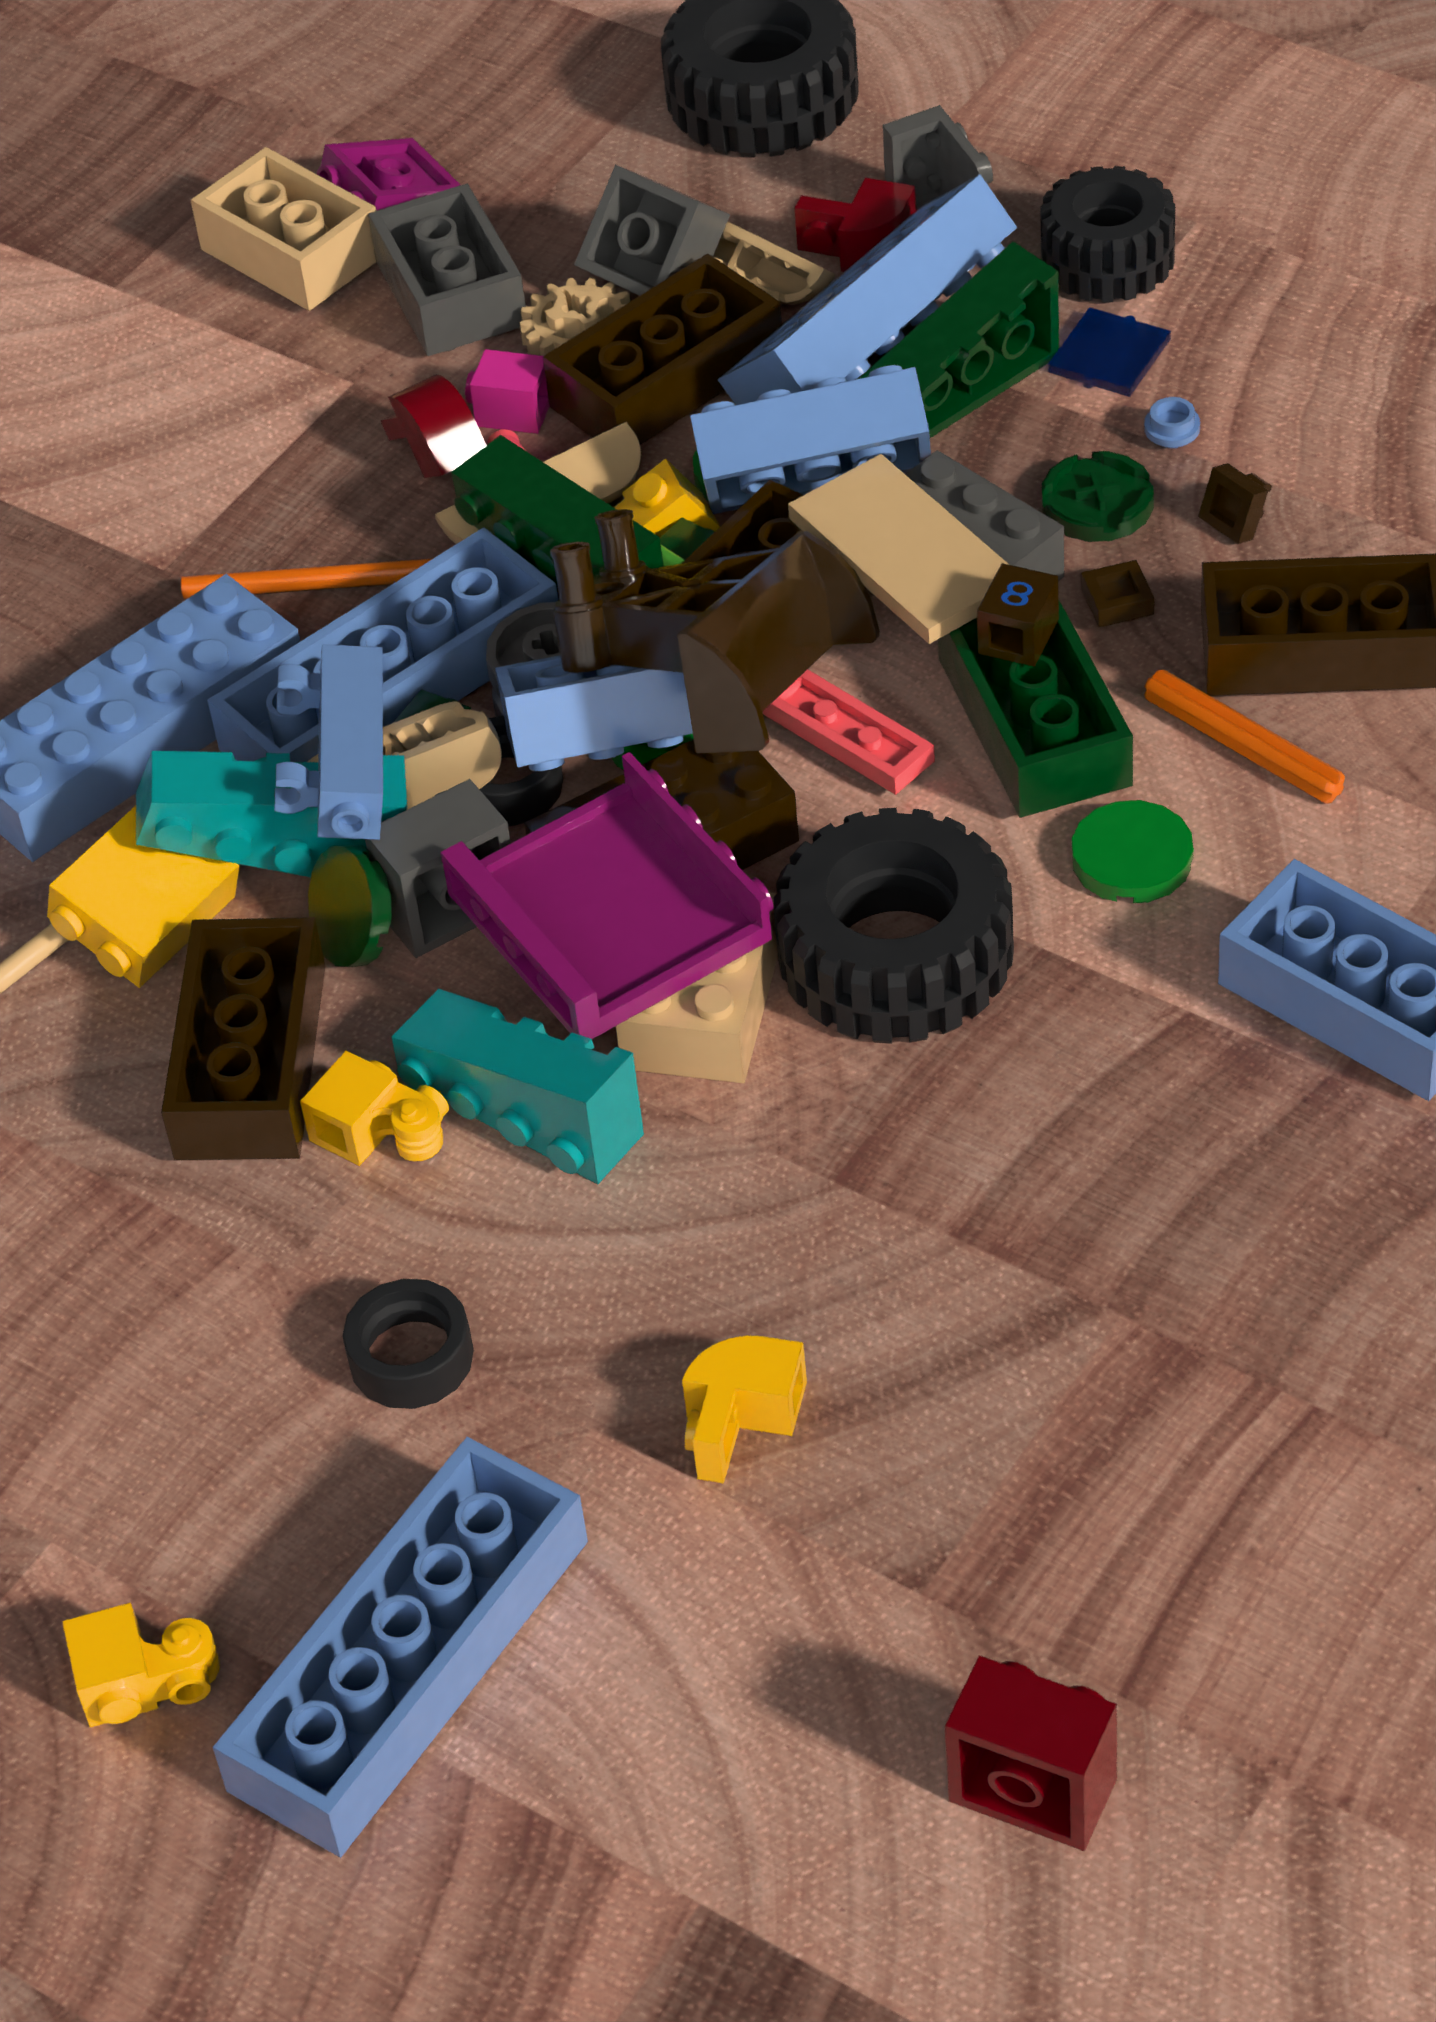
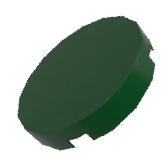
M1109 451L1092 452V458L1078 460V454L1067 457L1052 467L1042 482L1043 514L1063 525L1064 535L1087 542L1113 541L1131 535L1147 523L1154 509V489L1150 482V474L1143 465L1130 457Z
M363 845L329 847L320 854L310 878L308 889L309 917H315L323 956L333 965L339 967L367 966L377 959L383 947H377L380 934H388L392 919L391 894L386 874L378 861H369L366 854L370 851Z

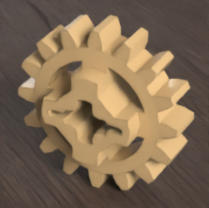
M590 277L584 285H577L574 278H568L566 285L559 288L550 283L547 285L548 295L532 294L530 296L531 306L522 307L521 309L522 321L520 322L522 343L527 345L528 354L544 356L629 303V293L624 291L616 294L615 284L612 282L605 284L601 288L596 287V280L593 277Z

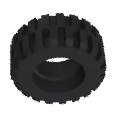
M685 0L678 7L676 13L672 14L664 28V35L661 38V56L668 112L672 115L675 124L685 134L688 133V136L693 141L703 147L706 144H711V147L716 152L728 155L730 151L739 152L741 157H756V153H769L770 157L784 155L785 150L796 148L797 151L811 146L814 139L819 138L823 140L833 133L836 125L841 126L857 102L859 82L856 29L853 26V18L849 11L839 0Z
M896 807L879 808V814L864 817L863 812L846 816L843 820L844 824L834 827L830 823L818 830L813 835L812 844L804 841L789 857L790 864H787L781 870L776 882L777 894L773 897L779 968L782 979L788 984V992L795 1002L803 1008L808 1007V1015L826 1027L832 1022L837 1024V1031L843 1035L858 1039L860 1034L872 1036L874 1043L892 1044V1038L909 1037V1043L927 1040L929 1032L939 1029L942 1034H946L962 1025V1017L967 1015L973 1019L989 1005V996L993 998L1000 993L1007 981V970L1012 966L1014 954L1012 887L1007 879V869L1002 859L994 852H991V845L974 831L967 835L966 827L960 822L947 816L943 821L933 819V814L930 811L913 809L912 814L897 813ZM892 911L918 913L939 922L922 933L895 939L870 937L850 929L852 925L864 918Z

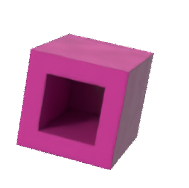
M484 350L476 371L471 370L468 373L465 384L466 402L473 405L474 418L478 427L539 434L550 407L543 356Z

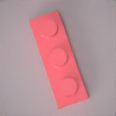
M808 669L763 711V715L895 795L935 762L934 744Z

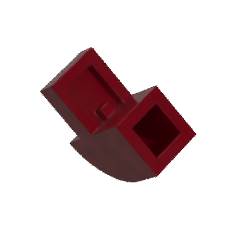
M864 178L852 203L801 195L794 208L797 250L840 257V271L845 272L916 212L915 186Z
M435 374L388 397L395 414L380 420L389 441L407 438L424 478L442 476L453 471L486 446L469 407L458 390L445 377Z

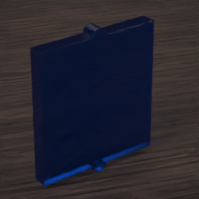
M1089 307L1048 363V373L1081 382L1085 388L1095 386L1130 397L1171 340V331L1136 321L1135 317L1131 315L1122 317Z

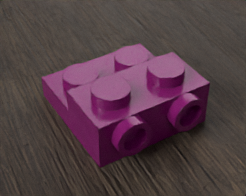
M413 138L325 144L321 166L316 173L320 177L374 205L376 211L461 185Z

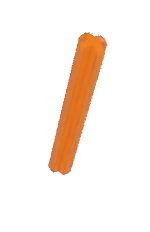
M1157 670L1146 681L1144 696L1147 701L1322 803H1332L1342 793L1345 787L1343 785L1345 780L1343 772L1166 670Z

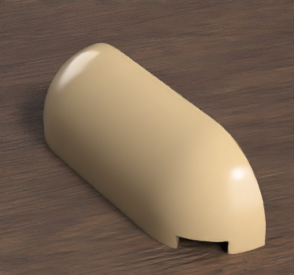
M727 222L713 255L714 258L780 301V305H796L813 299L829 286L836 274L730 222Z
M625 422L544 461V463L609 504L618 499L622 492L630 487L634 481L640 465L641 449L635 433ZM455 505L435 514L438 525L455 544L478 531L475 526L468 524L460 516Z
M460 702L444 703L383 727V755H404L406 810L468 779H471L481 789L493 779L501 764L500 740L492 722L485 712L464 709ZM318 754L308 762H318Z

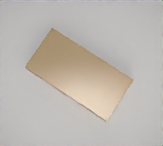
M882 454L788 503L789 519L801 530L808 531L833 547L856 571L862 584L928 644L977 618V609L1001 563L1008 564Z

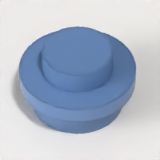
M1166 397L1152 405L1150 412L1144 420V431L1147 438L1153 443L1166 448H1178L1191 443L1197 438L1200 433V418L1189 401L1179 397Z

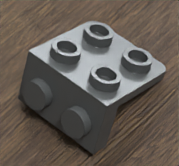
M940 105L883 124L885 181L914 185L916 211L923 205L979 174L987 185L992 183L993 171L988 157L983 152L978 153L969 142L963 126L959 122L954 123Z

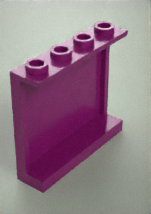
M630 752L622 756L625 776L624 784L487 857L478 860L462 841L441 851L447 890L450 897L570 1033L572 1032L591 1039L772 940L769 912L773 910V901L765 885L756 877L750 879L738 867L730 848L723 841L715 842L703 830L702 824L694 810L687 804L681 806L669 794L667 786L659 773L654 769L647 771Z

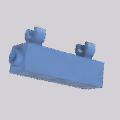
M322 644L320 673H310L306 668L294 664L278 667V688H291L295 690H277V712L285 715H297L309 708H318L319 750L318 771H309L305 766L295 762L276 764V787L292 788H275L274 810L291 814L300 812L307 807H318L317 837L380 840L383 803L382 647Z

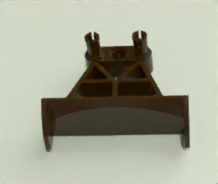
M619 509L603 512L595 516L604 566L600 567L599 573L595 577H593L589 543L571 542L553 547L554 549L550 550L554 561L560 600L555 603L553 616L562 669L567 672L580 673L599 670L610 665H620L683 673L696 753L763 750L769 743V735L762 712L833 645L872 643L880 635L872 600L856 571L833 547L808 531H798L780 548L650 569L644 561L639 560L632 519L634 518L633 511Z

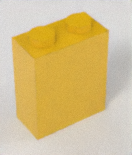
M135 805L49 885L47 917L61 936L70 941H79L96 954L100 964L110 974L116 977L124 976L140 989L189 942L192 920L213 919L235 898L240 865L136 845Z

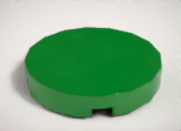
M1142 800L1110 803L1093 810L1081 820L1072 837L1073 871L1085 888L1103 899L1117 902V896L1124 898L1133 897V903H1148L1173 893L1187 880L1191 871V862L1194 854L1192 832L1179 815L1163 805Z

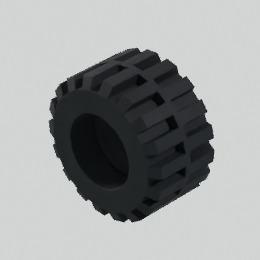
M1098 166L1091 167L1090 171L1083 172L1079 170L1071 173L1069 179L1058 180L1053 184V190L1045 193L1043 205L1040 206L1041 260L1058 271L1060 291L1068 295L1078 294L1079 299L1087 301L1102 299V302H1113V299L1120 298L1126 301L1136 298L1138 293L1147 294L1155 290V283H1163L1169 277V270L1173 269L1175 263V203H1173L1171 191L1164 189L1163 182L1156 177L1147 178L1146 172L1137 169L1129 171L1126 170V167L1114 166L1113 168Z

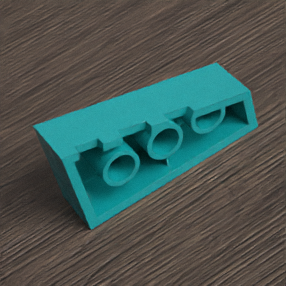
M151 751L136 791V845L305 877H311L312 870L320 854L331 846L363 845L367 849L365 839L317 837L318 807H307L300 812L291 814L274 810L275 788H292L276 787V764L290 762V753H266V757L255 761H236L232 752ZM383 755L381 822L407 809L404 755ZM295 762L305 766L309 771H318V762Z
M439 988L391 1037L397 1063V1072L408 1087L417 1090L421 1085H428L436 1089L462 1117L470 1120L478 1119L498 1130L510 1143L520 1147L527 1146L548 1157L556 1167L568 1174L577 1173L598 1185L644 1135L633 1052L615 1047L606 1055L593 1050L594 1044L591 1038L571 1032L565 1040L549 1036L542 1022L523 1017L517 1024L506 1021L499 1008Z

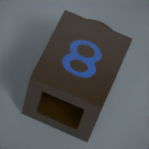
M1001 563L977 609L978 654L1035 667L1059 620L1058 576Z

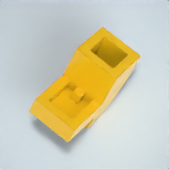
M739 1336L710 1346L692 1361L683 1376L682 1385L687 1415L685 1449L694 1451L697 1479L724 1483L739 1428L786 1436L793 1435L807 1384L803 1342L764 1336Z

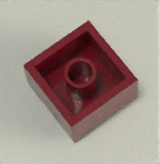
M979 1655L945 1724L949 1802L1085 1852L1117 1781V1704L1107 1701L1101 1694L1088 1687L1079 1685L1068 1687L1037 1676L1030 1668L1013 1661L1000 1663Z

